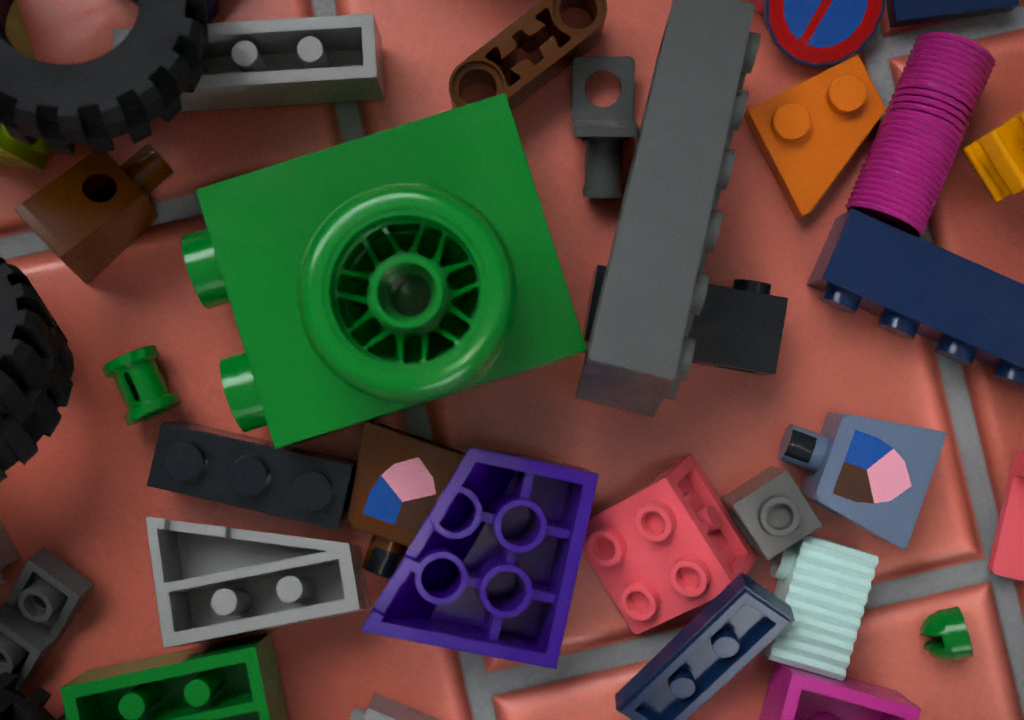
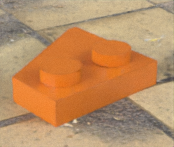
M856 55L748 109L744 113L743 117L796 220L812 211L886 111V107L859 55Z

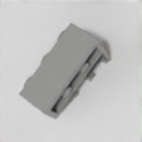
M145 516L163 648L188 646L371 609L365 569L362 568V551L359 546L336 541Z

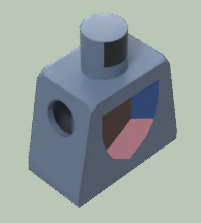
M829 413L820 434L790 424L781 440L778 459L807 469L801 487V492L805 498L873 537L907 549L947 433L862 416Z

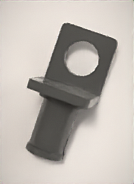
M577 56L572 61L571 130L575 137L585 140V188H583V196L622 197L623 141L629 140V137H639V126L633 121L635 61L628 56ZM599 70L611 71L620 80V95L609 106H596L587 99L584 88L587 79L591 74Z

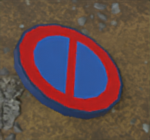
M763 0V22L772 43L789 59L813 67L833 65L858 53L876 33L885 10V0Z

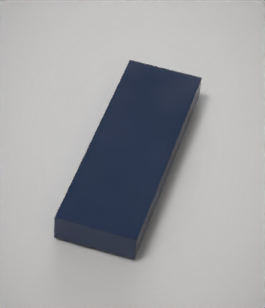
M741 572L615 694L616 710L631 720H688L795 620L791 606Z

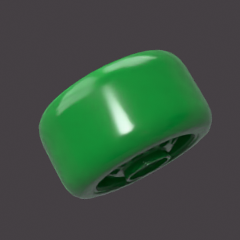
M399 183L380 186L362 192L340 205L324 220L311 238L304 253L298 276L297 298L301 323L313 350L324 365L341 381L353 389L378 399L393 402H425L452 395L466 388L480 378L497 360L507 343L514 324L517 284L509 250L495 226L481 211L449 191L424 184ZM412 279L421 280L427 283L431 290L429 306L424 312L416 316L409 317L399 314L394 305V295L397 288L405 281Z

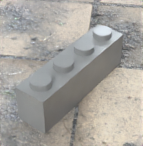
M374 14L207 23L209 43L207 58L200 60L202 76L194 93L183 91L181 94L182 110L180 112L385 100L382 39ZM132 28L113 29V49L125 39Z

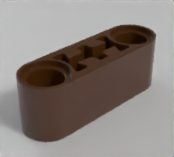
M541 0L453 70L449 79L452 108L467 105L461 98V95L468 85L475 82H484L495 90L496 95L506 93L511 111L572 65L575 57L585 55L596 46L601 38L606 19V0ZM578 7L586 10L591 15L593 22L586 28L574 29L567 26L562 21L560 15L569 8ZM545 28H547L550 39L544 42ZM522 47L525 52L530 54L539 48L538 63L534 65L527 58L517 63V49ZM508 71H510L511 86L507 85L504 76Z

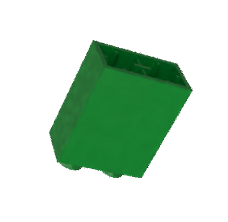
M506 93L195 189L207 228L183 235L181 238L182 253L191 283L204 307L211 309L227 303L231 305L245 351L222 358L220 360V374L230 410L242 431L248 432L268 425L276 449L300 444L366 423L367 421H373L436 401L393 402L378 399L353 389L335 376L319 359L301 323L297 298L298 276L304 253L311 238L324 220L340 205L362 192L380 186L415 183L449 191L481 211L495 226L509 250L517 284L516 314L510 336L504 349L492 366L475 382L452 395L567 360L587 351ZM417 279L403 282L397 288L394 295V305L397 312L409 317L424 312L431 301L429 285Z

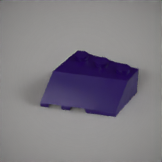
M469 446L361 627V632L556 669L599 474L582 467Z

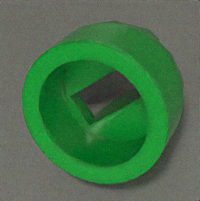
M958 606L938 610L927 616L922 623L920 635L938 637L927 641L923 645L924 649L931 656L941 660L953 661L973 657L969 633Z

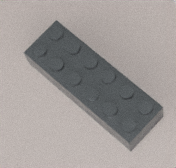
M739 0L672 1L652 75L639 137L637 138L577 388L575 397L577 399L654 417L663 399L674 400L680 380L686 381L693 359L695 339L686 337H688L694 315H700L705 301L709 274L702 273L707 253L708 251L713 252L718 239L723 212L716 210L721 190L725 191L727 189L732 174L736 150L729 148L733 132L739 130L745 113L749 92L742 90L746 73L750 74L760 44L761 34L750 32L755 4Z

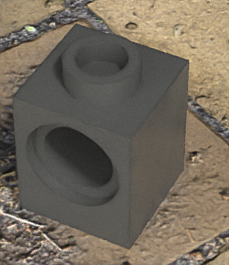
M770 466L720 498L754 553L767 561L823 526L793 478L785 469Z

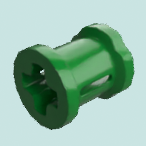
M155 345L145 346L123 354L102 367L106 377L114 378L128 412L124 418L128 426L147 421L181 404L178 394L170 393L155 361L159 356Z

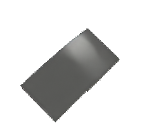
M45 548L41 549L27 561L8 599L0 606V675L5 671L19 675L15 689L18 692L27 685L50 654L94 586L92 582Z

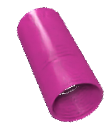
M933 31L923 33L915 39L916 43L913 44V49L910 51L911 54L908 56L906 66L903 67L904 71L898 79L899 83L894 88L895 93L891 95L892 100L888 102L889 107L886 108V114L881 119L882 123L879 124L880 128L874 136L875 140L872 141V146L869 147L868 157L865 158V163L862 164L863 169L860 170V175L857 176L856 186L853 187V192L850 193L849 203L845 205L847 211L855 209L916 237L924 235L923 230L926 229V224L929 223L928 218L931 217V212L934 211L933 207L936 206V200H939L938 195L941 194V189L944 188L943 183L946 182V177H948V172L951 171L953 160L956 159L958 148L961 147L960 142L963 141V135L966 134V128L969 127L972 114L975 113V108L978 107V102L983 95L985 85L988 84L992 68L995 67V59L985 47L966 37L948 32Z

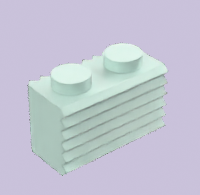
M811 534L774 556L770 569L771 577L778 579L774 595L791 606L795 620L766 646L761 653L769 660L843 681L846 678V669L850 664V655L853 653V644L857 639V631L861 626L860 619L864 615V606L868 601L871 581L875 577L878 556Z

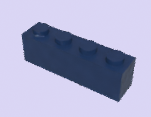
M851 209L835 219L807 282L808 286L823 292L820 297L823 303L851 314H855L858 308L880 317L877 326L881 329L906 339H914L916 334L938 343L935 352L939 355L966 365H972L975 359L995 368L992 375L994 379L1011 387L1024 390V284L855 209Z

